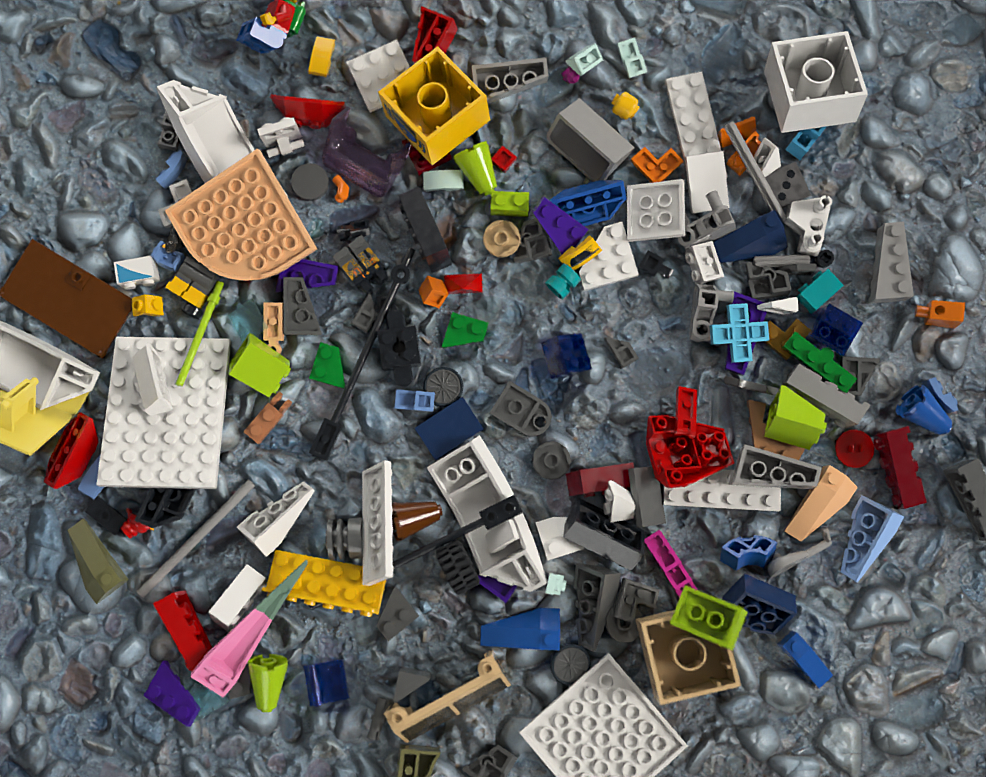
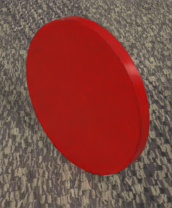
M848 430L842 433L836 441V456L847 467H863L873 458V441L863 431Z

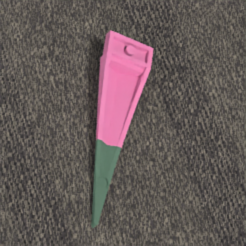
M308 559L204 656L202 661L191 672L190 677L221 697H224L237 682L273 618L307 566Z

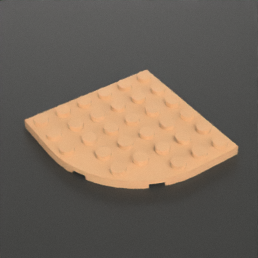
M259 149L254 150L165 210L190 254L207 267L208 270L226 278L247 281L269 278L288 269L317 250L309 233Z

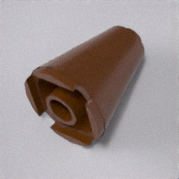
M435 501L393 502L392 527L396 530L393 533L394 538L397 542L439 521L440 516H443L441 505H437Z

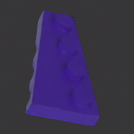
M734 291V299L731 304H748L749 323L764 322L767 312L757 309V305L764 302ZM751 342L752 352L756 342ZM727 344L725 370L744 376L749 362L731 363L730 344Z

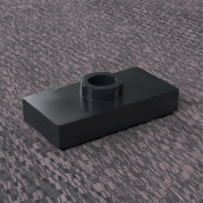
M97 496L85 511L113 535H117L121 530L120 527L127 521L125 516L100 496Z

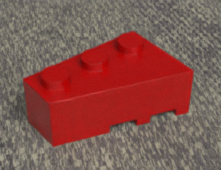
M421 6L418 35L415 40L412 58L414 64L437 46L446 54L458 30L453 18Z

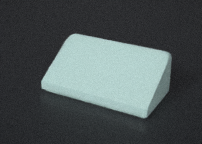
M596 43L571 56L566 60V63L581 76L603 61Z

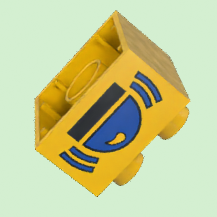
M438 46L378 91L385 116L431 165H434L490 121L487 96Z

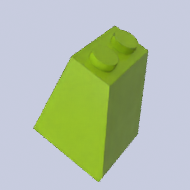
M249 332L229 363V375L270 397L272 393L275 394L281 385L279 382L283 377L286 378L291 368H289L290 362L288 359Z
M781 385L769 406L764 437L810 450L813 444L818 443L820 434H823L826 430L827 423L824 422L825 413L788 387Z

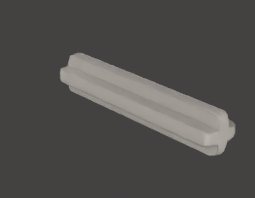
M809 255L755 256L753 259V265L759 267L810 264Z

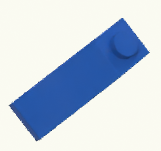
M790 631L777 643L817 688L820 689L833 676L813 649L797 632Z

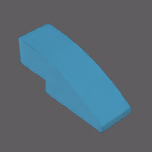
M827 126L800 130L785 150L801 160Z

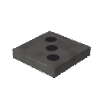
M796 162L776 169L765 177L781 208L789 206L794 201H800L811 196Z

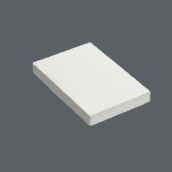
M719 151L686 156L685 163L691 213L712 211L706 195L715 190L718 192L722 204L729 208L724 152Z

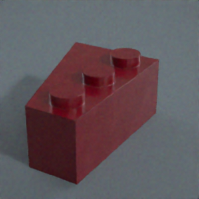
M633 462L567 473L566 480L569 497L583 495L584 498L593 497L595 492H601L602 495H605L608 481H614L626 490L631 491L628 469L634 468Z

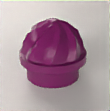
M570 66L561 73L563 81L569 84L578 82L580 77Z

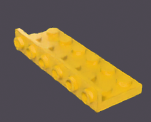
M275 550L266 588L262 587L261 590L266 592L267 596L308 559L307 566L285 600L297 602V599L304 600L303 604L311 606L321 603L323 608L334 610V606L342 607L341 611L353 613V610L360 611V615L372 617V614H379L386 580L366 586L363 585V566Z

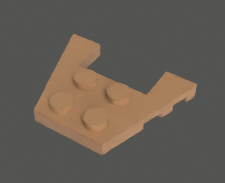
M748 400L747 407L749 408L753 447L799 460L805 450L804 448L764 437L766 424L763 423L766 403Z

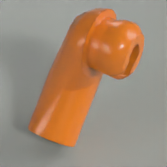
M336 175L332 179L333 183L338 187L335 200L338 203H343L348 198L349 186L340 175Z

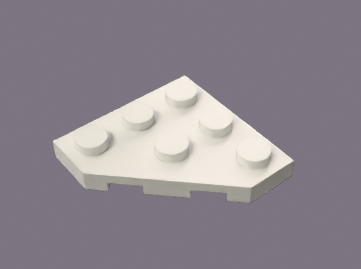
M623 222L604 226L596 241L602 251L584 264L579 271L583 291L639 275Z

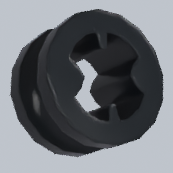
M826 249L821 250L818 256H815V263L820 268H826L834 261L833 253ZM823 255L829 259L825 263L824 260H820Z

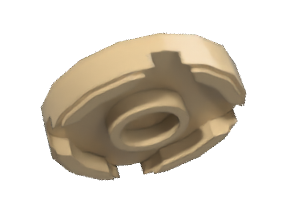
M504 220L492 222L486 228L483 237L485 248L491 255L496 257L512 255L518 249L521 240L518 228L512 222Z

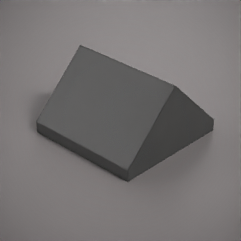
M402 666L398 674L393 698L394 702H398L428 682L432 676L431 673Z

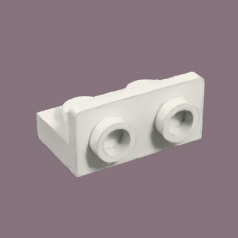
M713 241L693 245L686 250L685 258L690 265L691 276L696 284H704L724 277Z

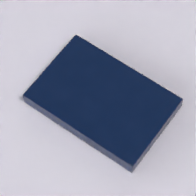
M463 397L415 427V430L435 460L441 458L484 429Z

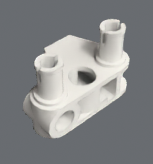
M826 195L821 198L794 201L787 208V218L784 223L800 235L797 251L802 255L818 256L832 204L830 196L826 198Z

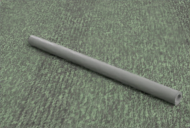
M248 479L137 590V593L144 598L255 487L253 482Z

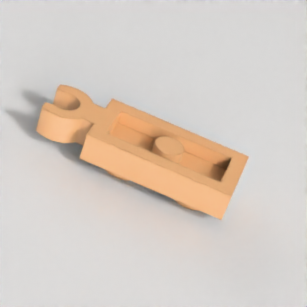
M263 302V341H269L268 346L271 348L275 347L279 354L282 352L279 341H284L283 303Z

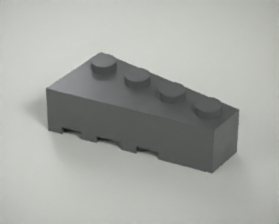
M979 458L964 460L943 470L979 540L986 541V474Z

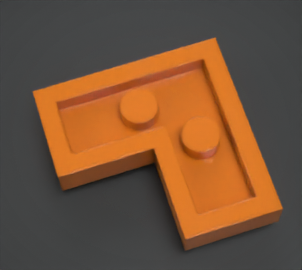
M646 147L642 148L630 160L651 183L664 181L684 162L672 148L657 160Z

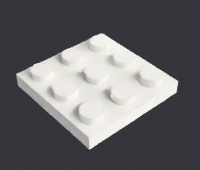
M397 40L347 61V65L370 113L383 107L378 91L410 68Z
M683 179L627 186V240L629 242L685 236V192Z

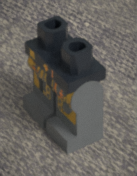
M360 235L348 244L360 262H357L346 246L332 257L357 289H361L367 295L374 289L370 283L372 279L376 278L381 284L388 280L383 264L364 237Z

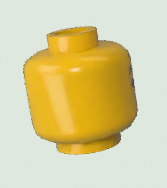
M623 92L621 95L616 94L611 102L614 105L612 112L623 120L632 119L640 107L638 106V100L627 92Z

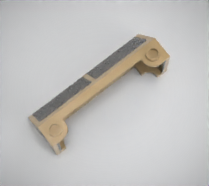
M493 649L484 653L485 658L479 662V677L414 712L411 706L402 707L398 702L390 705L384 715L393 732L404 742L408 743L511 686Z

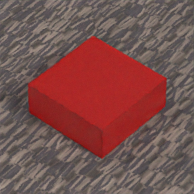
M502 145L491 159L492 163L505 173L517 160V156Z

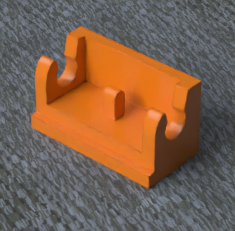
M756 131L745 141L753 157L761 144L758 140L759 134ZM737 151L726 163L739 176L747 169Z

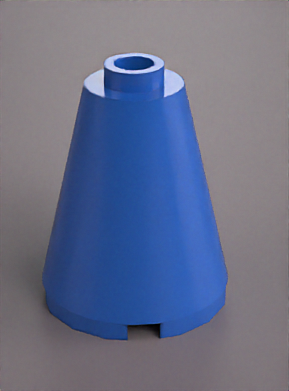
M917 385L903 395L901 398L903 403L901 406L898 404L896 407V413L899 417L938 435L947 434L952 429V420L927 387L924 385L919 387Z

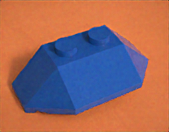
M598 180L565 189L549 201L583 226H588L610 220L627 198L623 180Z

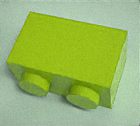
M491 191V216L528 217L529 192Z

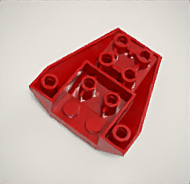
M669 415L648 417L646 446L655 479L665 487H686L735 464L723 428L696 422L695 438L690 439L685 435H674L675 417Z

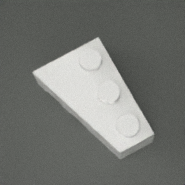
M246 565L209 611L210 619L229 633L239 623L243 613L252 606L256 595H260L263 592L261 591L262 587L266 588V578L249 565Z

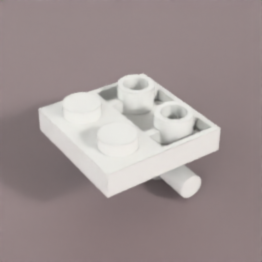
M294 117L283 118L280 122L274 124H264L261 128L257 129L267 149L279 146L267 150L269 158L279 154L285 155L293 152L294 149L305 146L303 139L290 143V141L302 137Z

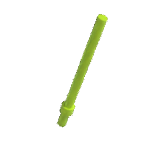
M220 281L216 282L213 292L209 294L207 307L175 385L183 387L215 305H218L220 301L219 295L224 286V283Z

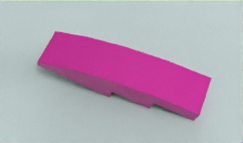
M660 529L644 539V543L679 599L684 586L698 590Z

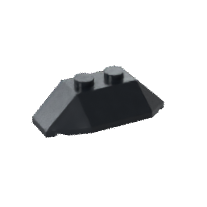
M150 488L134 521L151 528H156L182 519L196 489Z

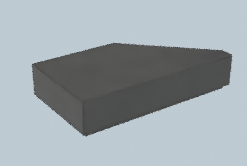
M791 264L776 267V271H785L788 275H812L816 271V264Z
M369 293L351 321L352 325L366 333L369 332L377 319L373 299Z
M610 337L604 338L622 369L639 359L629 342Z

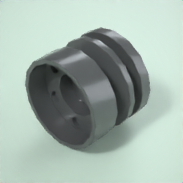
M362 517L349 518L347 527L344 526L343 519H338L337 527L335 519H328L325 543L330 560H336L337 551L339 559H344L346 550H348L350 559L363 558Z

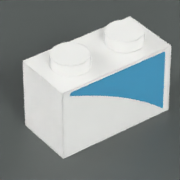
M151 255L114 262L117 285L125 290L135 289L138 285L152 286L154 282H160L158 265Z

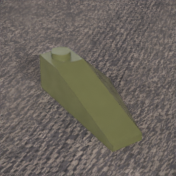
M83 518L67 531L84 587L94 602L98 604L129 579L85 518Z

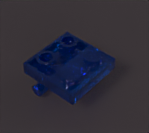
M344 658L303 666L310 706L318 707L325 703L350 698Z

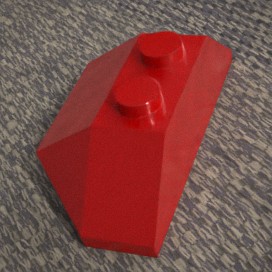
M270 95L274 106L283 117H294L298 127L303 125L313 129L327 128L347 112L346 104L342 101Z
M78 412L76 417L66 425L49 458L44 483L54 489H58L82 476L99 443L93 418Z

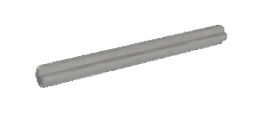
M733 121L726 124L724 129L770 212L775 210L781 222H784L787 217L736 124Z

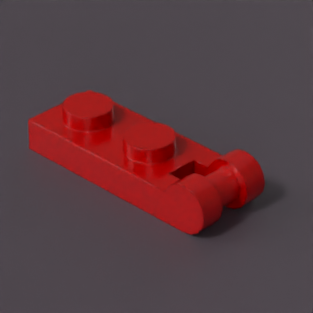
M678 386L676 389L674 435H685L687 438L694 439L696 435L697 390Z

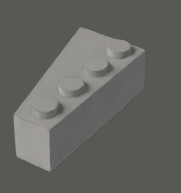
M801 364L793 367L782 385L788 387L825 413V417L829 416L832 418L837 426L848 428L859 424L870 404L866 402L860 404L855 401L854 395L849 392L838 391L837 385L829 381H821L822 377Z

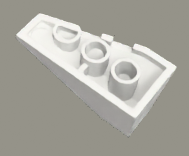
M552 517L536 522L547 560L585 549L583 546L563 537L564 524L567 517Z

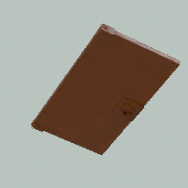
M34 239L30 241L4 286L0 289L1 298L96 354L101 359L107 354L109 347L132 311L131 297Z

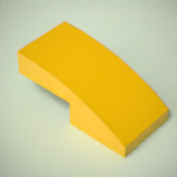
M316 37L308 74L327 77L335 40Z

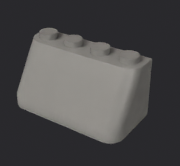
M580 98L557 115L547 132L548 142L592 182L606 180L635 148Z

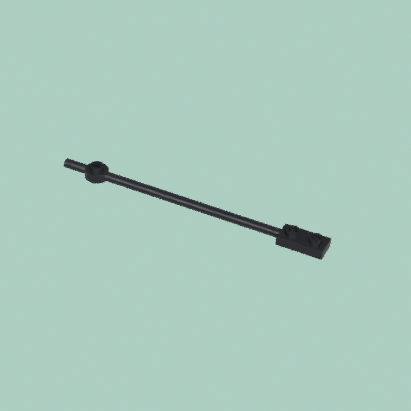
M409 247L402 263L394 266L391 270L392 286L331 420L324 418L309 451L310 454L328 461L343 428L342 425L338 424V421L378 335L377 331L380 330L399 286L407 283L410 279L408 266L416 251L415 249ZM399 273H404L403 278H398Z
M512 495L480 511V519L393 561V570L484 525L487 530H490L522 514L523 510L516 496ZM316 603L315 606L309 605V607L311 610H313L315 608L322 606L323 604Z

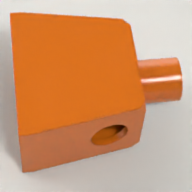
M932 300L926 306L916 305L915 317L925 318L924 324L955 329L964 320L965 303Z

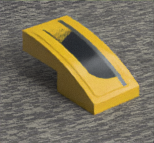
M589 235L576 248L571 246L558 259L562 264L564 263L575 270L597 256L602 249L593 237Z

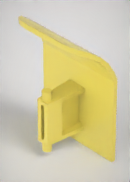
M36 377L30 380L25 379L9 392L0 389V443L31 456L75 417L90 392L40 410L36 408V385L39 383Z

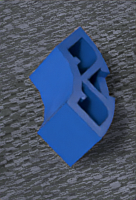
M758 535L748 538H741L740 536L730 540L722 547L720 561L735 571L747 565H757L765 568L775 555L777 542Z

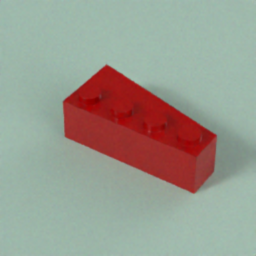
M186 590L174 592L154 602L153 605L173 638L177 649L182 654L186 668L192 672L213 647Z

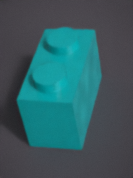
M829 269L825 272L820 270L812 277L814 281L810 285L805 283L798 290L800 292L796 296L798 301L811 314L844 286Z

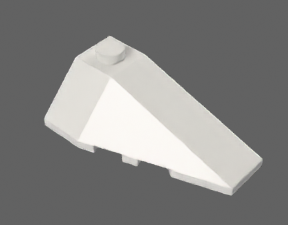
M303 481L284 493L279 501L275 503L271 501L267 504L268 507L261 512L256 510L250 514L237 528L267 557L281 544L311 498L314 489Z

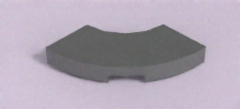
M725 376L724 383L727 385L774 396L779 390L775 387Z

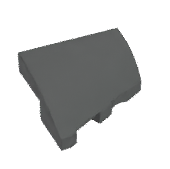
M537 218L523 222L517 257H514V263L534 261L552 256L549 235Z
M746 262V275L751 298L762 300L789 295L792 289L787 272L775 271L767 266L762 268L752 265V262Z
M497 745L486 755L480 756L471 765H466L463 771L471 777H507L518 757Z

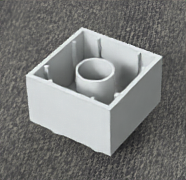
M848 31L772 42L764 73L781 133L857 121L868 93Z

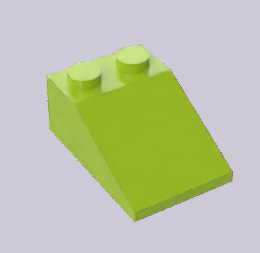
M684 586L670 624L733 651L747 611L734 604Z

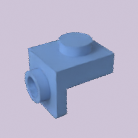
M162 241L158 243L151 254L157 265L177 272L186 258L183 253L168 248Z

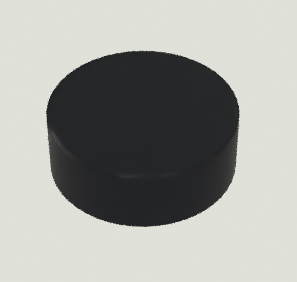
M185 304L182 310L185 314L198 320L203 314L201 310L190 304Z

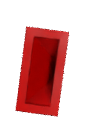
M482 273L444 275V284L448 294L483 293Z

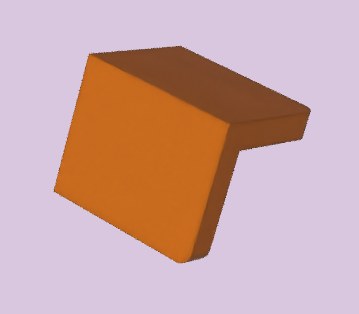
M428 275L419 288L423 304L440 308L449 295L443 280Z

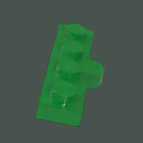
M796 331L782 347L813 372L820 375L822 379L837 385L840 392L847 393L857 380L856 377L833 360L834 353L830 348L825 347L819 350Z

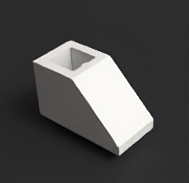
M608 481V487L605 490L606 503L603 504L605 515H608L610 522L633 519L635 504L630 492L614 481Z

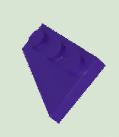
M544 196L532 211L561 255L571 246L576 247L589 230Z
M302 259L279 273L276 292H283V277H303L307 289L336 285L339 266Z
M163 660L143 696L186 727H191L201 708L190 692L183 687L180 682L181 679L177 674H174L169 662Z

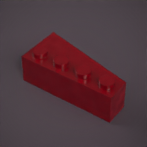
M909 426L874 435L875 439L873 440L874 446L879 451L881 457L879 459L880 465L885 469L887 475L885 478L887 486L891 488L893 494L891 497L894 506H897V509H907L927 503L922 480L919 476H916L919 467L911 454L912 450H914V445L912 441H908L907 433H911Z

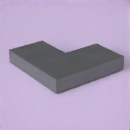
M622 578L613 617L633 622L638 604L651 609L656 608L660 590Z

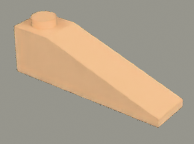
M831 465L823 466L817 487L809 489L784 532L802 542L848 504L857 486L847 475Z

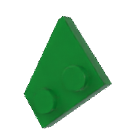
M452 312L442 348L446 349L452 346L483 342L489 322Z
M320 342L309 379L345 389L346 384L339 347Z

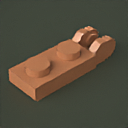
M278 392L271 399L270 403H267L244 430V433L257 444H260L292 404V401L287 400L279 410L274 407L283 396L281 392Z

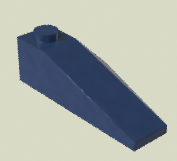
M775 210L713 242L720 264L744 259L750 260L754 259L755 256H773L788 248L784 225Z

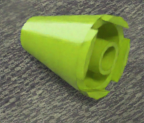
M487 141L478 143L472 148L465 149L453 156L454 161L480 195L484 193L485 196L491 194V191H495L494 188L497 187Z
M263 654L251 657L248 661L256 707L261 712H272L277 707L288 667L287 658L282 655L269 654V658H263Z

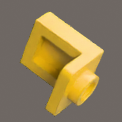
M147 294L133 297V316H163V298Z

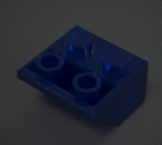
M829 303L823 307L814 322L810 337L844 356L863 323Z
M582 333L559 335L541 342L551 379L564 378L592 370Z

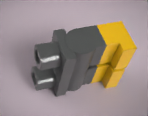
M187 256L178 273L171 282H168L166 288L201 309L215 287L216 282L221 277L202 266V263L198 262L193 256L191 258Z

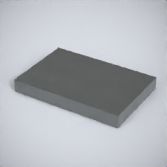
M652 466L628 469L632 498L635 504L634 511L637 528L666 524L660 482L655 479Z

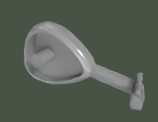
M826 528L821 532L823 535L822 542L805 551L802 550L785 556H781L780 553L774 555V560L767 565L770 577L773 578L804 559L828 548L832 544L829 529Z

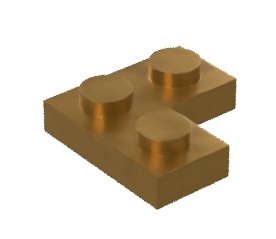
M795 319L785 332L769 321V341L764 343L787 360L791 354L782 347L790 336L796 331L803 338H806L812 330L798 319Z

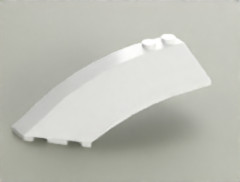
M175 80L157 86L156 89L173 128L204 183L255 150L236 119L226 99L227 96L221 94L216 96L208 93V90L192 86V88L181 85V82Z
M0 321L1 389L9 392L25 379L30 380L36 377L39 380V383L36 385V408L40 410L93 390L100 372L47 342Z
M480 435L427 467L461 528L480 519V511L514 495L501 469ZM523 513L510 519L514 520L519 539L507 544L508 547L493 554H490L485 535L490 530H487L485 525L465 535L478 566L479 575L496 578L497 581L511 586L514 584L523 587V590L529 592L548 583L535 541Z

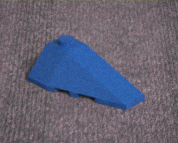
M537 608L481 625L480 646L560 650V608Z

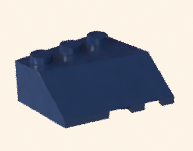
M745 573L722 597L723 601L739 606L747 611L742 627H748L753 632L775 635L797 614L796 596Z

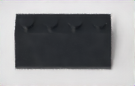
M579 497L575 499L564 524L563 537L632 571L644 556V530L625 520L610 522L608 515H605L603 509Z

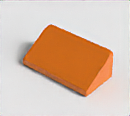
M755 117L735 123L744 140L748 139L756 131ZM720 129L718 139L721 147L725 148L732 145L733 143L725 129Z

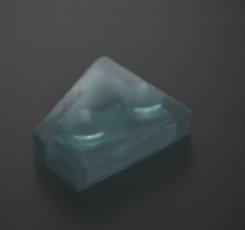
M196 681L190 690V694L201 709L193 723L227 704L231 699L226 695L221 697Z

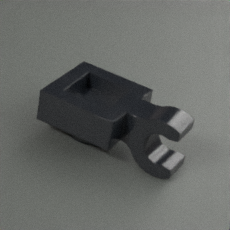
M369 219L350 222V225L338 226L337 233H345L339 235V240L346 241L349 236L355 238L360 235L363 237L370 235Z
M649 250L638 266L639 269L654 277L658 272L668 280L673 272L671 268L662 264L664 262L662 257Z

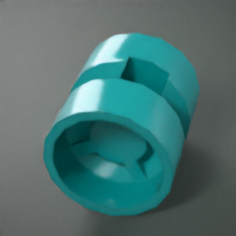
M564 263L556 271L557 275H552L545 282L548 289L562 300L570 293V288H574L581 281L579 275Z

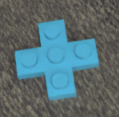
M748 304L727 305L728 324L710 326L711 345L730 344L731 363L753 361L751 342L769 341L768 321L749 323Z

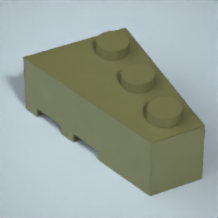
M399 744L395 777L431 776L434 765L441 754L439 747Z

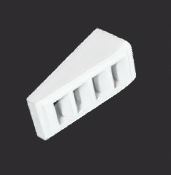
M792 297L757 305V309L781 315L795 313L798 311V298Z

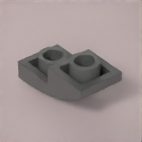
M165 111L161 123L163 129L157 145L162 149L177 151L180 140Z

